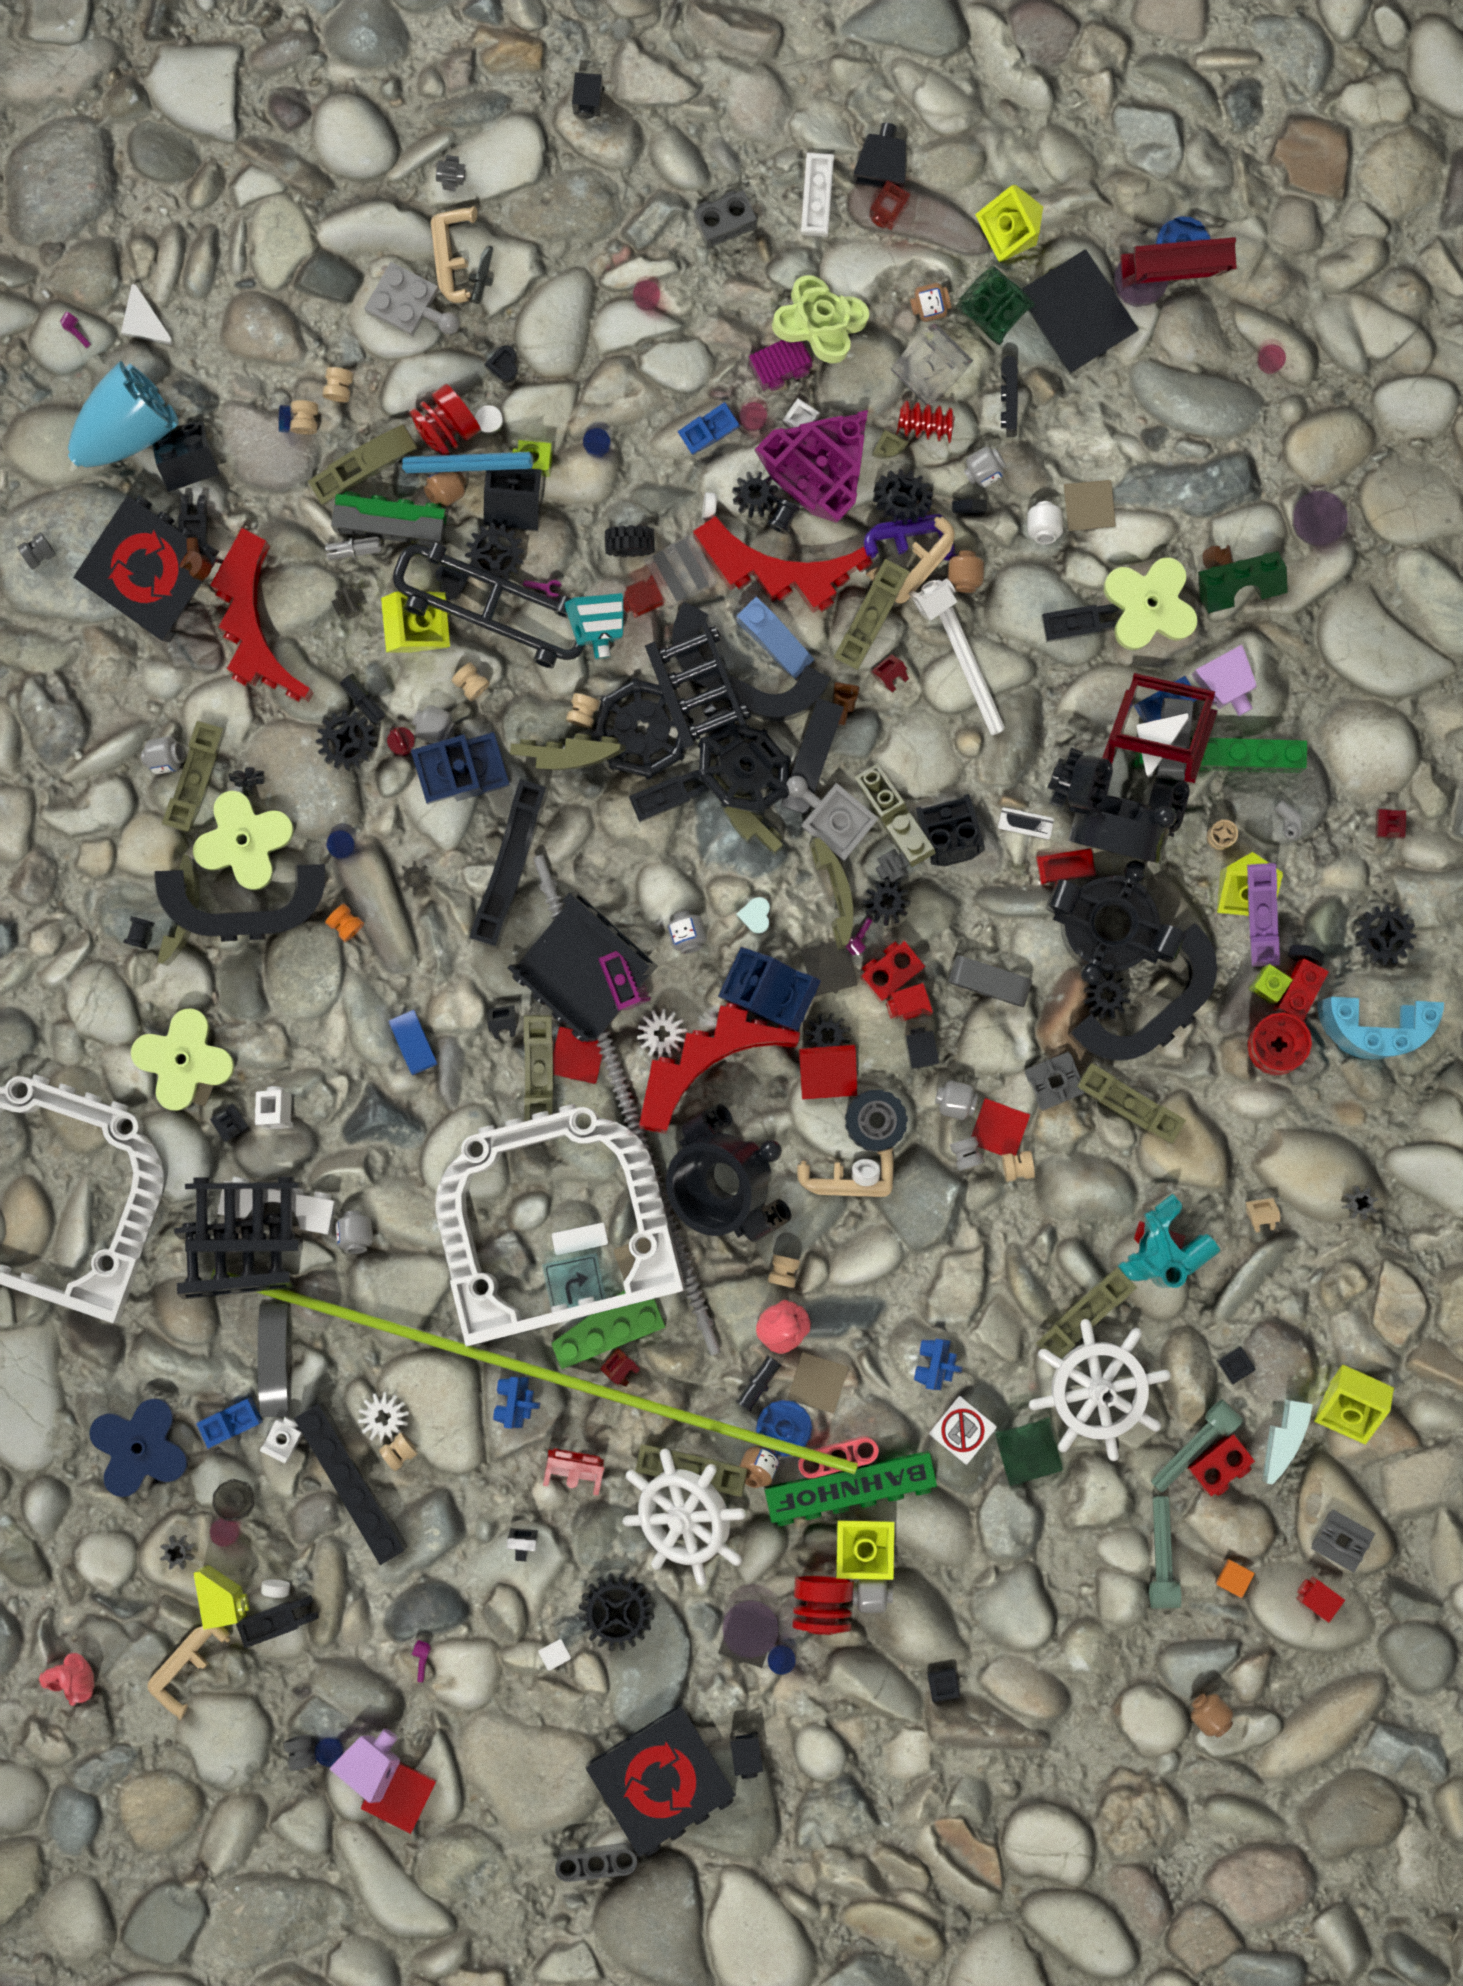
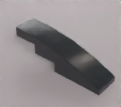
M820 698L817 699L791 777H803L808 783V789L814 794L844 709L843 706ZM789 795L783 799L781 807L807 815L810 805L801 797L794 798Z

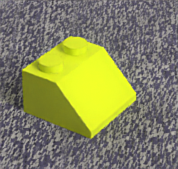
M393 592L381 598L386 653H412L450 647L446 612L428 606L425 616L412 614L404 609L408 597L400 592ZM426 592L446 600L445 592Z
M1342 1364L1330 1381L1314 1422L1366 1445L1390 1412L1394 1387Z
M210 1565L203 1566L193 1573L203 1630L236 1624L247 1616L246 1611L250 1609L247 1594H243L241 1586Z

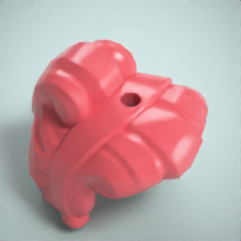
M784 1299L778 1304L767 1308L760 1315L756 1325L757 1337L772 1352L778 1354L789 1352L799 1346L804 1337L810 1332L811 1323L809 1315L802 1306Z
M78 1653L68 1654L64 1659L63 1665L49 1668L41 1673L39 1677L42 1688L55 1692L63 1689L65 1697L71 1706L76 1705V1702L83 1703L89 1700L95 1686L94 1674L90 1664Z

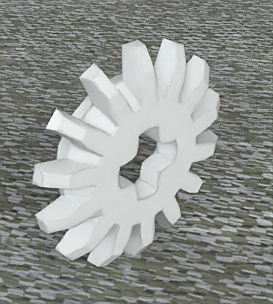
M662 1009L661 1016L657 1017L655 1010L651 1011L653 1019L650 1020L644 1016L642 1019L647 1022V1025H638V1029L644 1030V1034L638 1035L637 1039H645L646 1041L640 1047L643 1050L649 1046L651 1048L648 1053L649 1056H652L654 1051H658V1058L663 1056V1052H667L669 1058L673 1057L671 1049L675 1048L680 1052L682 1049L677 1043L685 1042V1039L680 1037V1033H686L687 1029H679L678 1027L684 1021L681 1018L675 1022L673 1020L676 1015L675 1012L666 1017V1009ZM660 1026H665V1030L670 1032V1037H665L664 1042H660L659 1038L654 1036V1031H658Z
M383 1392V1397L379 1400L375 1393L372 1395L374 1399L372 1404L367 1399L364 1401L368 1409H359V1413L364 1414L365 1418L358 1419V1423L367 1424V1427L362 1430L363 1434L369 1430L372 1431L370 1440L373 1441L376 1435H380V1443H384V1436L388 1435L392 1442L394 1441L392 1433L400 1434L402 1431L399 1429V1426L408 1425V1422L402 1421V1417L408 1416L409 1413L408 1411L401 1412L400 1410L405 1405L404 1402L398 1405L394 1403L398 1397L395 1394L391 1400H388L387 1392ZM383 1409L384 1413L389 1412L391 1414V1418L388 1419V1425L384 1426L382 1422H376L375 1418L379 1416V1410Z

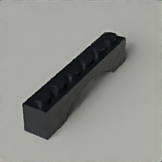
M522 779L519 780L500 851L469 936L473 942L499 949L548 795L547 787Z
M324 1402L295 1417V1422L379 1565L405 1551L408 1545L362 1476Z

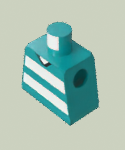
M623 593L575 597L565 602V609L577 644L579 646L592 644L595 660L610 658L609 643L615 642L623 636Z

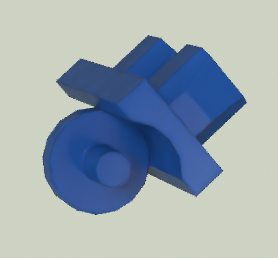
M936 1338L935 1340L921 1341L920 1355L932 1357L930 1368L917 1366L914 1380L926 1385V1389L941 1390L943 1379L952 1382L954 1371L962 1373L963 1367L955 1365L957 1354L949 1353L951 1344L949 1340Z
M519 1376L498 1380L497 1393L507 1395L508 1399L507 1406L496 1405L493 1420L503 1423L504 1428H523L524 1418L531 1419L532 1409H540L541 1403L533 1401L534 1391L528 1390L529 1377Z

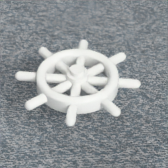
M1084 1319L1080 1323L1084 1341L1083 1345L1070 1351L1063 1359L1047 1349H1041L1038 1352L1041 1360L1056 1369L1052 1380V1395L1031 1400L1029 1408L1031 1410L1055 1407L1060 1418L1069 1427L1058 1444L1060 1452H1066L1077 1435L1080 1434L1092 1439H1104L1108 1458L1111 1461H1116L1119 1458V1452L1115 1437L1127 1432L1137 1422L1155 1432L1161 1429V1423L1144 1412L1149 1395L1148 1385L1167 1381L1170 1379L1171 1374L1168 1370L1145 1374L1141 1364L1130 1354L1142 1335L1139 1328L1132 1329L1120 1347L1108 1342H1095L1091 1321ZM1098 1355L1114 1357L1102 1375ZM1084 1359H1088L1091 1378L1075 1368ZM1125 1364L1133 1377L1113 1381L1122 1365ZM1068 1377L1085 1387L1065 1392ZM1135 1388L1132 1404L1116 1394L1119 1391ZM1087 1399L1075 1417L1069 1410L1067 1403ZM1097 1406L1101 1425L1086 1424V1421ZM1111 1406H1115L1125 1413L1115 1422H1112L1109 1409Z
M665 1448L660 1452L664 1472L650 1483L635 1471H627L626 1479L641 1490L642 1494L638 1505L639 1515L624 1516L622 1523L628 1527H642L646 1538L658 1551L651 1562L653 1569H660L666 1558L679 1564L691 1565L696 1583L699 1586H704L707 1583V1577L703 1563L711 1559L715 1554L719 1553L735 1566L742 1563V1557L725 1543L729 1536L730 1521L744 1519L746 1511L742 1508L727 1509L721 1495L710 1483L717 1471L715 1465H707L701 1476L691 1471L675 1469L671 1452ZM669 1486L673 1501L660 1492L661 1488ZM681 1488L691 1492L688 1499L684 1500ZM656 1503L668 1513H657ZM699 1522H712V1533ZM668 1524V1527L670 1528L668 1534L663 1529L662 1525ZM680 1534H683L686 1546L676 1542ZM694 1534L708 1545L698 1548Z

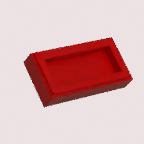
M1091 848L1036 857L1040 885L1056 883L1059 879L1068 881L1096 876Z

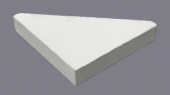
M132 284L121 330L122 335L172 345L173 340L138 287Z
M1186 713L1136 725L1138 736L1142 739L1173 745L1186 722L1189 721V715ZM1142 753L1146 775L1150 777L1162 758Z

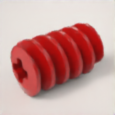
M905 400L900 409L896 435L901 428H904L905 436L908 437L912 429H914L916 438H919L922 432L925 431L927 440H930L933 433H936L938 442H941L944 435H947L948 443H951L955 421L953 410L949 407L945 415H943L942 407L937 406L934 413H932L931 405L927 404L924 410L921 411L919 402H916L913 409H910L909 401Z

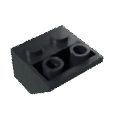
M203 421L188 423L181 429L169 432L152 445L156 466L168 492L220 474L218 462Z
M486 470L483 526L490 527L491 523H494L496 528H500L504 524L507 529L538 532L544 482L542 470Z

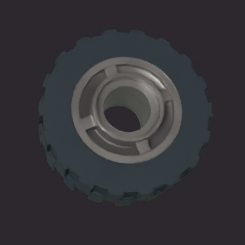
M869 1090L855 1097L851 1104H849L845 1114V1129L848 1131L849 1138L858 1147L860 1146L867 1151H883L895 1146L903 1138V1134L907 1129L908 1116H906L905 1106L901 1104L902 1101L896 1098L894 1094L884 1090ZM872 1113H878L883 1118V1124L878 1129L873 1128L869 1123V1117Z

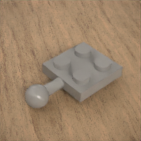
M392 262L389 263L364 308L366 313L411 336H414L424 317L437 323L439 329L448 335L454 334L460 327L459 318L454 313L446 312L442 314L430 308L439 291L437 285Z
M793 776L787 781L789 795L794 798L801 797L814 808L800 827L812 837L820 838L841 861L848 857L879 819L837 783L832 786L821 800L808 789V783L803 777Z

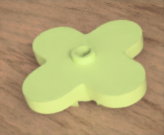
M802 276L795 281L791 291V298L794 304L782 306L775 312L772 329L784 341H809L814 354L820 360L827 363H839L847 357L851 342L848 334L864 329L869 318V309L858 298L844 297L842 295L838 297L830 293V288L818 277Z
M1173 558L1159 559L1150 567L1145 576L1131 568L1120 567L1113 570L1106 577L1103 587L1105 596L1111 603L1122 610V615L1115 625L1114 632L1117 642L1125 649L1138 650L1143 648L1150 642L1155 632H1159L1168 639L1175 641L1183 640L1194 632L1197 626V615L1190 605L1178 598V594L1186 582V571L1179 561ZM1147 600L1152 601L1155 607L1149 606Z
M227 791L221 794L214 803L213 811L218 828L201 835L195 841L193 846L194 858L200 866L207 870H219L232 866L236 880L240 885L249 890L263 889L273 878V866L269 857L270 852L285 847L291 841L294 834L293 823L289 817L280 811H268L255 815L250 800L244 794L238 791ZM242 835H246L247 842L240 845L238 843L239 838Z
M183 1009L177 1012L171 1020L167 1036L145 1034L140 1036L131 1048L132 1061L139 1069L158 1074L156 1097L158 1102L169 1110L179 1111L187 1108L195 1098L198 1084L221 1085L227 1082L234 1072L232 1056L224 1049L208 1046L209 1021L202 1012L195 1009ZM180 1054L186 1056V1062L182 1065L178 1064Z

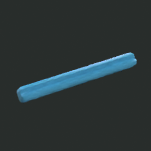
M530 452L412 456L403 458L402 469L405 473L530 469L533 467L534 459Z

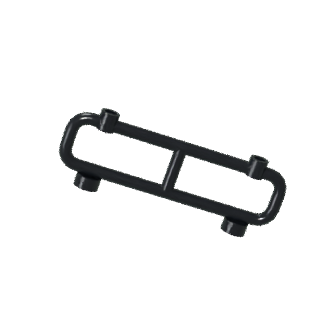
M431 543L430 548L418 544L410 545L400 554L393 572V582L396 589L408 597L404 605V609L418 616H425L428 606L451 614L536 649L533 661L549 669L554 668L557 658L572 660L583 652L586 645L579 646L576 641L574 646L567 650L492 620L503 590L550 609L555 614L564 618H568L564 603L572 598L560 596L557 601L446 555L447 548L439 543ZM413 556H421L432 564L443 565L492 585L493 587L482 615L406 584L404 574L410 559Z

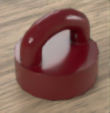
M395 727L390 731L387 743L393 753L402 756L407 755L415 747V737L409 729Z

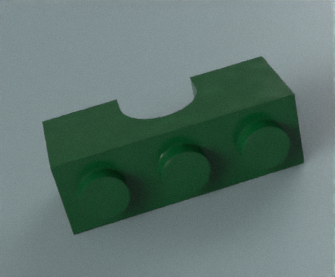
M1278 551L1245 560H1238L1218 567H1211L1198 572L1199 595L1208 614L1235 607L1234 598L1236 593L1246 586H1254L1261 600L1288 593L1287 566Z

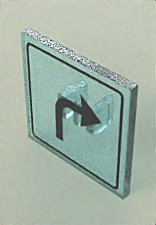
M597 1253L542 1264L551 1307L567 1303L568 1308L579 1306L578 1300L593 1296L595 1302L606 1299Z

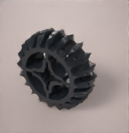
M609 1573L608 1583H605L602 1576L598 1577L597 1581L600 1587L598 1588L595 1584L590 1583L588 1588L593 1594L584 1592L582 1598L589 1603L579 1604L580 1610L587 1611V1613L579 1615V1621L588 1620L589 1622L582 1627L583 1632L590 1629L593 1630L589 1636L590 1641H593L597 1636L601 1637L598 1643L599 1647L604 1645L605 1640L610 1641L609 1650L611 1651L614 1649L615 1642H619L620 1650H625L626 1640H628L632 1647L636 1646L634 1636L636 1635L640 1640H643L645 1635L641 1628L650 1631L652 1627L645 1620H654L655 1617L653 1613L646 1612V1610L653 1609L655 1605L654 1602L645 1603V1600L651 1597V1593L648 1591L641 1595L640 1591L643 1590L644 1583H639L635 1588L632 1586L635 1582V1577L631 1576L628 1583L623 1582L624 1573H620L619 1581H614L613 1573ZM620 1589L628 1592V1594L616 1600L609 1595L607 1596L604 1592ZM596 1599L602 1603L606 1610V1615L599 1624L596 1622L593 1612ZM634 1599L637 1600L640 1608V1618L637 1624L632 1621L627 1612V1608ZM624 1604L621 1612L624 1616L616 1615L607 1621L612 1612V1609H609L610 1606L618 1608ZM612 1624H620L624 1628L629 1629V1631L614 1634L605 1631V1629L609 1628Z

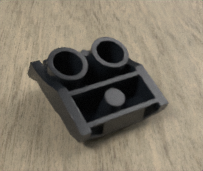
M969 794L964 795V798L926 808L916 807L921 830L935 849L936 854L930 857L931 865L946 867L972 860L985 851L977 816Z

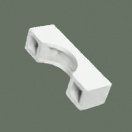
M233 1176L232 1181L224 1182H249V1179ZM222 1189L217 1213L220 1215H224V1189ZM236 1189V1217L250 1219L252 1216V1189ZM264 1189V1204L269 1202L280 1203V1190ZM292 1189V1211L298 1219L300 1229L332 1234L338 1201L331 1200V1194L315 1192L313 1197L303 1195L304 1189Z

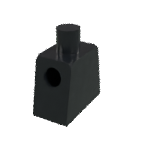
M882 123L879 135H867L854 169L853 184L903 193L906 141L895 138L897 131L895 124Z

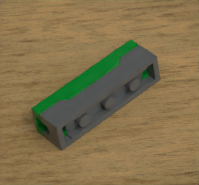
M346 491L344 495L336 494L331 527L335 533L363 537L377 536L384 540L431 546L433 542L443 545L448 515L445 509H441V505L435 503H426L425 506L414 505L415 502L407 499L391 502L387 501V498L383 496L372 495L371 499L360 497L358 493Z

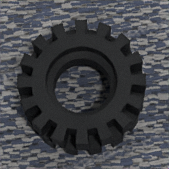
M622 525L605 530V553L609 556L641 557L655 552L653 528L643 527L642 525Z

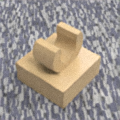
M1273 1198L1246 1202V1212L1256 1233L1260 1232L1259 1226L1261 1224H1268L1270 1230L1275 1229V1222H1280V1211Z

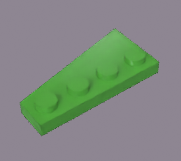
M625 1290L622 1291V1292H621L620 1294H618L617 1296L626 1294ZM650 1299L591 1314L552 1342L551 1345L560 1368L564 1369L663 1329L665 1324L655 1299Z

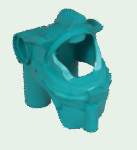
M1171 1194L1155 1207V1211L1151 1210L1143 1214L1146 1221L1144 1235L1139 1242V1251L1136 1254L1133 1252L1127 1256L1128 1261L1121 1262L1117 1266L1132 1281L1151 1279L1157 1287L1178 1288L1186 1282L1188 1275L1194 1273L1220 1252V1248L1208 1234L1204 1236L1198 1235L1182 1249L1177 1247L1170 1237L1169 1226L1172 1220L1180 1213L1183 1205L1174 1194ZM1168 1269L1172 1276L1169 1282L1166 1279V1271Z

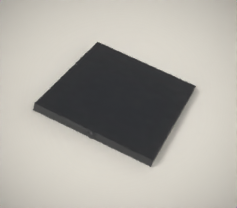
M1086 249L1056 268L1050 269L1048 273L1017 291V295L1069 374L1101 354H1106L1109 349L1139 331Z

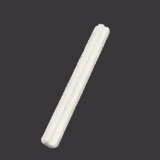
M950 607L939 615L989 732L991 735H997L1004 731L1005 726L955 611Z

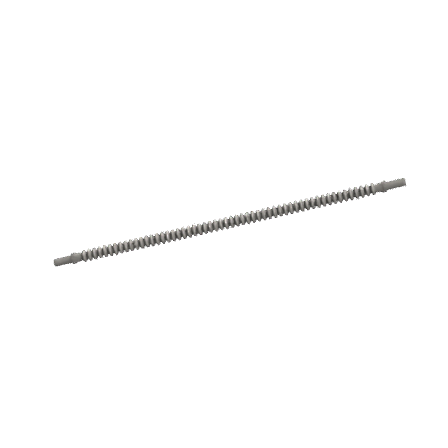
M542 854L534 857L533 860L542 882L540 888L547 896L545 902L550 904L548 910L553 912L551 918L555 919L562 911L564 903L559 901L562 897L557 895L556 880H552L544 855ZM605 1030L598 1038L599 1043H597V1047H601L599 1054L604 1055L602 1062L607 1063L605 1069L609 1070L607 1076L612 1078L610 1084L615 1086L613 1092H617L618 1095L615 1099L620 1100L618 1107L623 1109L621 1115L626 1117L624 1123H628L627 1128L639 1137L648 1150L651 1146L646 1144L648 1138L643 1136L645 1130L639 1129L640 1122H638V1118L640 1115L635 1114L637 1107L632 1106V1103H634V1100L630 1099L632 1093L627 1091L629 1085L624 1083L626 1077H622L621 1074L624 1070L619 1069L621 1062L616 1061L618 1054H614L613 1050H615V1047L611 1046L613 1040L608 1038L610 1032ZM654 1167L668 1225L671 1228L683 1280L686 1285L685 1291H688L686 1298L691 1299L689 1306L694 1307L692 1313L696 1314L697 1317L696 1326L698 1330L702 1331L711 1356L721 1352L712 1329L714 1323L709 1318V1315H707L706 1309L708 1306L703 1304L705 1298L700 1296L702 1294V1290H698L700 1283L695 1282L697 1275L692 1274L694 1267L689 1265L692 1261L687 1259L689 1253L684 1251L686 1245L681 1243L683 1237H680L678 1234L681 1230L676 1228L678 1222L673 1220L675 1214L670 1212L672 1206H668L669 1198H665L667 1191L662 1190L664 1183L659 1181L662 1178L657 1175L659 1169Z

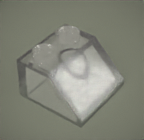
M934 323L919 332L891 370L925 405L930 404L932 406L959 380L973 360Z

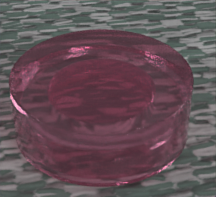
M651 281L639 282L633 290L634 303L642 310L655 308L660 301L658 286Z
M1274 344L1263 347L1257 357L1258 367L1267 374H1274L1280 371L1286 361L1284 350Z
M751 402L742 407L740 423L743 428L755 432L765 426L767 412L761 404Z
M228 1517L216 1520L210 1528L211 1540L221 1547L233 1544L238 1539L240 1533L237 1522Z

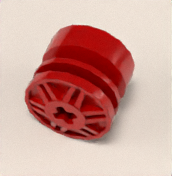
M445 383L431 394L436 404L434 409L424 401L420 403V407L425 413L424 417L416 408L409 411V415L419 435L431 449L440 455H450L444 444L445 442L454 450L459 448L454 438L456 433L468 441L481 431L480 425L455 391Z
M1284 1012L1271 1014L1262 1019L1250 1033L1247 1043L1248 1055L1254 1066L1263 1073L1274 1076L1285 1075L1298 1068L1309 1056L1312 1046L1311 1033L1306 1024L1295 1015ZM1276 1039L1279 1040V1044L1284 1045V1048L1279 1053L1276 1052L1275 1047H1271V1044Z
M832 1576L795 1577L794 1598L806 1601V1605L793 1607L794 1614L805 1617L794 1618L792 1627L818 1635H834L851 1631V1622L839 1618L852 1617V1611L840 1607V1603L853 1601V1580L837 1579Z

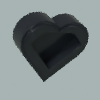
M505 345L498 348L484 364L486 369L504 383H511L517 378L518 371L515 365L517 356L515 350L510 346Z
M972 498L951 502L952 512L955 514L982 513L988 510L987 500Z
M443 565L436 570V579L441 585L440 591L445 592L446 600L455 601L459 599L470 576Z
M1292 945L1288 952V957L1293 960L1306 959L1320 967L1324 964V953L1313 946Z

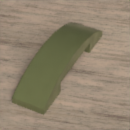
M887 559L884 560L834 658L856 670L860 668L910 571Z
M196 721L188 745L190 750L175 794L169 800L162 825L190 832L205 798L215 768L223 737V728Z
M815 838L809 846L816 871L823 869L828 871L840 918H836L831 923L837 949L841 950L849 944L853 927V902L850 886L835 854L820 838Z
M183 855L179 870L184 872V885L187 886L185 893L190 903L198 909L200 886L197 868L193 858ZM177 926L174 938L163 936L157 963L169 966L180 954L191 933Z
M524 1015V1122L533 1120L532 1115L539 1112L548 1111L549 1115H553L552 1015Z
M1090 1063L1077 1085V1088L1101 1104L1170 1144H1173L1186 1122L1184 1118L1133 1090L1093 1063Z
M1116 1267L1055 1322L1036 1344L1040 1349H1047L1054 1355L1062 1358L1083 1337L1080 1326L1082 1320H1090L1093 1328L1115 1306L1117 1307L1137 1286L1124 1275L1119 1267Z
M641 1444L635 1472L655 1477L663 1473L664 1468L660 1452L665 1448ZM668 1449L671 1452L675 1469L691 1471L701 1476L706 1466L713 1464L717 1469L710 1482L718 1492L743 1497L748 1469L719 1460Z

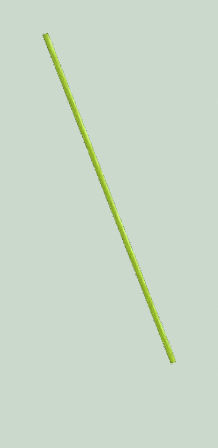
M215 1268L212 1272L211 1279H213V1276L215 1275ZM227 1272L230 1277H240L239 1275ZM280 1289L256 1292L848 1473L855 1474L858 1463L470 1345L466 1346L460 1342L292 1291Z

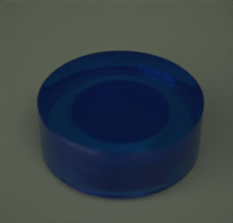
M280 405L278 431L280 433H289L291 407L290 405Z
M593 428L587 431L583 438V446L586 453L592 457H602L607 454L611 446L608 433L600 428Z
M338 830L329 835L326 846L328 852L333 857L345 859L354 852L355 841L348 832Z
M777 1645L769 1651L767 1661L769 1668L774 1673L785 1675L793 1670L796 1658L790 1647Z
M335 1737L323 1738L315 1748L316 1760L325 1767H331L344 1754L342 1742Z

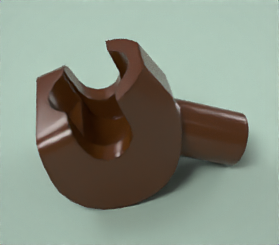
M187 538L188 553L184 556L180 567L190 571L189 574L193 578L202 581L211 573V561L208 557L199 553L198 538Z
M1227 545L1224 549H1220V546H1212L1203 552V564L1207 569L1233 563L1230 545Z
M840 682L834 683L832 703L844 707L839 725H846L848 712L854 711L860 691L859 686Z

